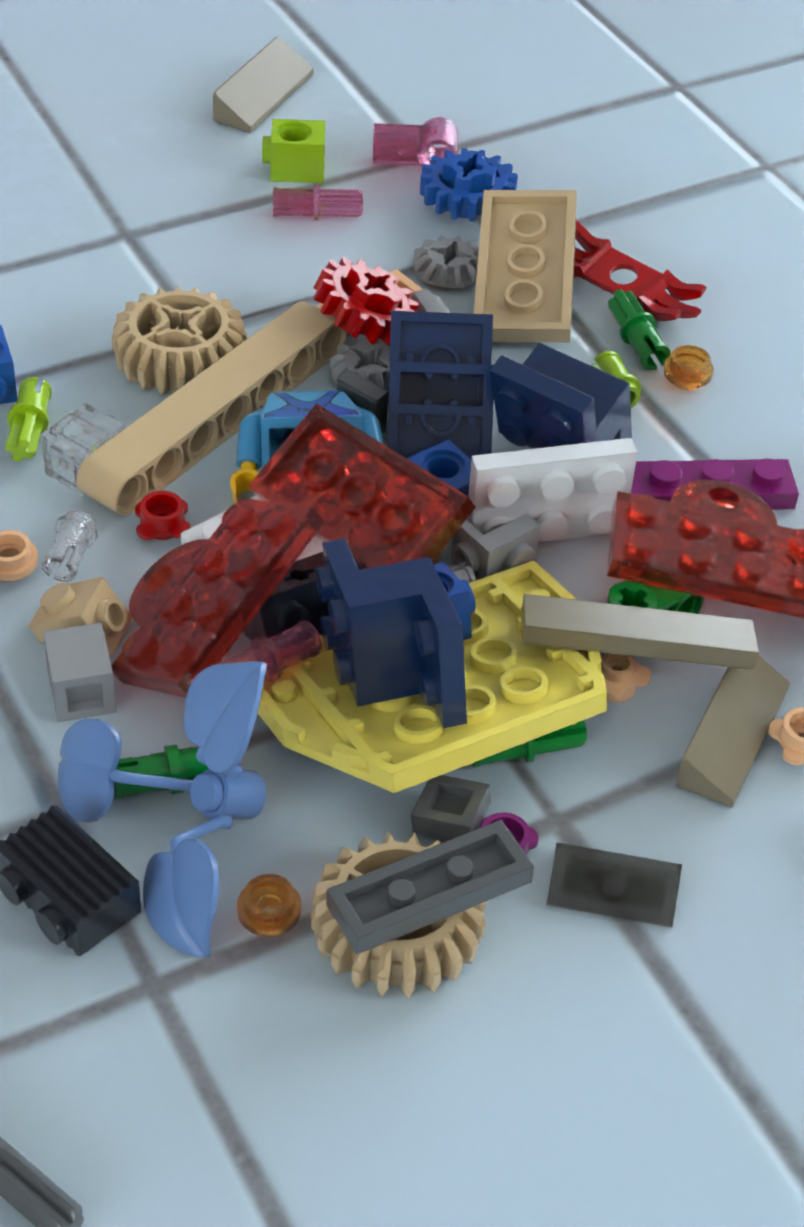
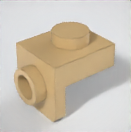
M98 577L71 584L62 582L48 589L41 597V605L28 627L39 642L42 643L44 642L43 631L102 622L107 649L110 655L114 653L131 622V615L103 577Z

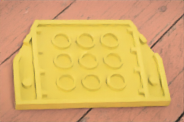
M534 560L468 583L475 597L476 608L471 613L472 638L463 641L467 724L443 728L434 706L425 707L420 694L357 707L349 684L339 685L333 662V650L326 651L322 635L244 661H260L267 664L257 713L284 747L392 793L416 786L432 778L606 712L607 689L604 674L601 671L600 651H584L522 643L521 607L524 594L577 600Z

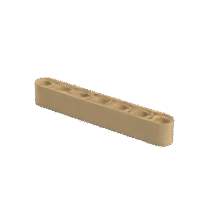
M306 301L294 304L93 451L83 461L76 476L78 490L121 516L133 513L135 506L147 494L162 491L239 431L242 419L257 409L264 408L270 393L292 391L330 361V357L337 354L339 345L344 344L347 332L333 325L336 320L333 315L322 314L320 312L321 309Z

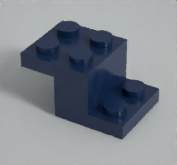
M391 311L386 466L406 467L407 458L448 439L471 460L474 455L492 453L494 405L490 369L493 366L491 365L492 314Z
M540 342L523 365L501 355L490 369L498 431L514 445H526L536 449L632 438L629 382Z
M345 538L322 542L324 566L315 568V577L321 602H328L329 615L320 616V628L326 651L333 650L334 668L339 685L349 684L357 707L420 694L425 707L434 706L443 728L467 724L463 624L431 558L425 557L359 570Z

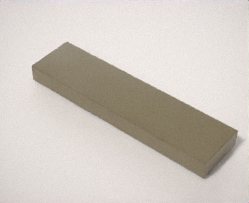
M524 594L521 629L522 643L600 651L601 653L749 670L756 668L759 648L753 620Z

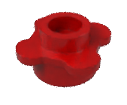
M155 491L147 494L135 506V515L140 518V524L136 527L137 536L147 541L154 539L168 540L173 537L181 538V533L190 528V523L185 521L184 517L188 512L187 502L170 491Z

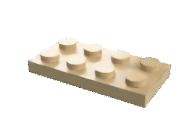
M484 190L473 314L493 315L492 342L570 343L577 190Z

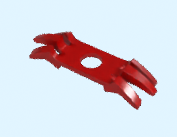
M576 220L575 239L585 251L575 247L573 279L575 277L582 278L613 295V292L618 289H622L623 292L632 291L643 310L652 314L656 321L696 318L701 313V309L680 301L700 298L706 291L707 286L703 284H687L676 278L669 270L661 273L611 247L609 239L594 237ZM628 269L633 271L637 278L629 284H618L610 276L617 270Z

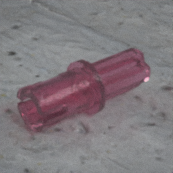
M314 184V189L273 187V217L314 216V221H319V216L359 217L363 212V194L358 189H319V184Z
M306 620L300 621L295 626L270 638L264 636L254 638L250 642L249 648L216 664L248 661L264 662L267 664L264 680L275 682L282 677L283 670L319 655V651L322 650V642L318 631L310 622Z

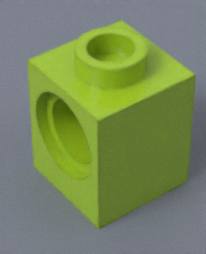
M272 119L271 136H263L262 163H270V181L324 183L326 121Z

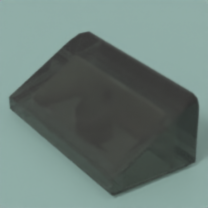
M557 842L546 906L673 928L682 864Z

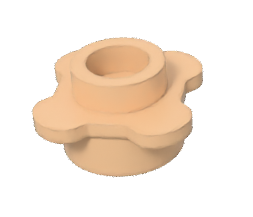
M604 653L601 656V671L605 678L607 701H627L635 695L637 686L644 687L650 683V669L639 665L633 656Z
M799 707L787 712L784 719H774L768 729L769 735L778 740L783 748V759L787 763L796 766L804 764V707Z

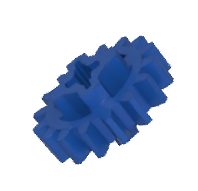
M462 148L461 154L457 155L450 150H446L444 158L433 155L430 157V164H423L419 193L424 196V204L426 206L436 205L435 213L438 215L448 211L451 212V219L453 220L468 218L470 222H475L477 215H482L484 190H517L518 174L512 173L513 165L511 163L501 164V156L485 157V150L468 151L467 148Z

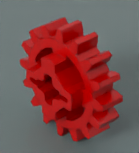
M342 257L339 264L330 260L326 268L323 267L313 287L317 290L313 297L314 300L323 304L320 312L324 315H333L336 318L334 326L340 327L354 338H357L359 334L365 335L370 344L373 345L380 338L386 345L390 346L391 311L416 312L419 307L418 302L409 299L412 291L408 288H400L397 285L399 278L386 270H382L380 266H376L372 270L361 259L354 265L346 257Z

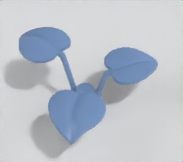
M260 661L212 665L203 669L192 681L185 700L184 729L188 739L199 746L196 753L197 761L209 768L202 774L197 775L194 780L116 770L122 749L121 738L112 725L100 719H83L74 723L64 734L61 743L60 756L62 761L58 767L59 793L66 812L77 821L95 822L105 816L113 801L114 782L190 791V798L194 808L204 816L212 818L173 836L170 841V852L154 854L147 864L143 884L145 911L156 933L171 947L194 957H211L210 933L219 896V871L215 856L206 844L195 839L217 829H230L232 827V819H253L260 814L265 804L266 788L261 775L254 770H242L241 765H239L249 745L261 700L267 664Z

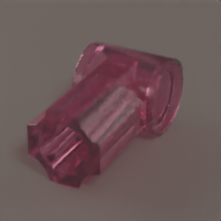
M432 118L423 125L374 123L373 164L423 166V164H430V157L433 155L444 158L446 150H450L455 155L459 154L458 128L454 122L447 118ZM434 145H444L445 147L437 148V147H433V146H434Z

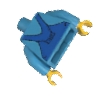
M325 390L270 393L264 408H259L248 414L239 425L236 466L240 470H237L230 478L234 505L239 504L238 497L245 491H254L255 495L263 492L262 478L259 472L256 471L260 468L292 469L355 466L367 467L364 474L361 496L366 503L370 504L373 487H380L385 490L387 483L395 484L396 482L395 472L389 466L383 465L387 457L379 420L371 411L356 406L344 391Z

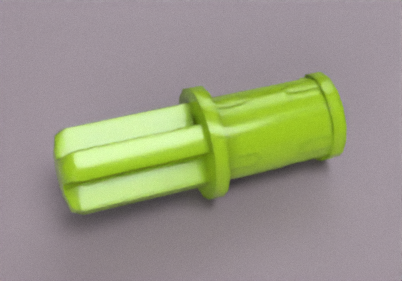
M28 377L20 383L17 402L8 412L7 421L10 428L5 449L12 453L11 459L16 462H21L22 458L32 459L36 455L40 435L48 428L49 416L46 411L52 396V388L43 379L40 391L36 392L35 388L38 377Z

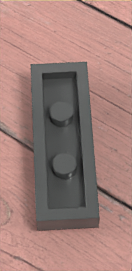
M499 820L328 888L326 906L357 955L532 883L534 865L503 821Z

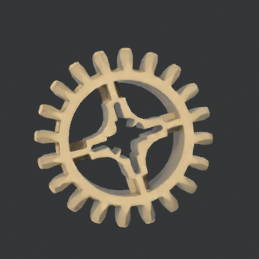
M177 286L175 291L167 292L158 288L155 295L151 296L142 293L139 296L138 302H127L125 311L117 314L116 322L113 326L112 350L115 353L118 369L126 373L128 382H140L143 391L154 387L158 388L160 395L163 396L168 391H177L247 339V332L244 331V323L241 319L240 311L232 309L230 300H218L216 292L201 294L198 287L191 291H181Z
M388 831L383 839V843L376 845L364 836L358 845V852L342 847L340 855L337 857V863L325 864V868L321 873V882L316 883V889L312 893V908L314 910L311 911V929L314 930V936H317V947L321 957H331V966L334 969L335 975L352 971L351 980L356 989L368 981L375 982L376 989L382 998L389 990V986H401L402 991L409 999L415 991V984L422 983L434 993L440 985L441 976L456 981L458 974L462 972V964H472V960L477 954L480 938L484 937L486 920L483 916L486 902L357 955L326 906L328 888L440 844L439 840L428 847L419 845L415 832L407 842H396Z

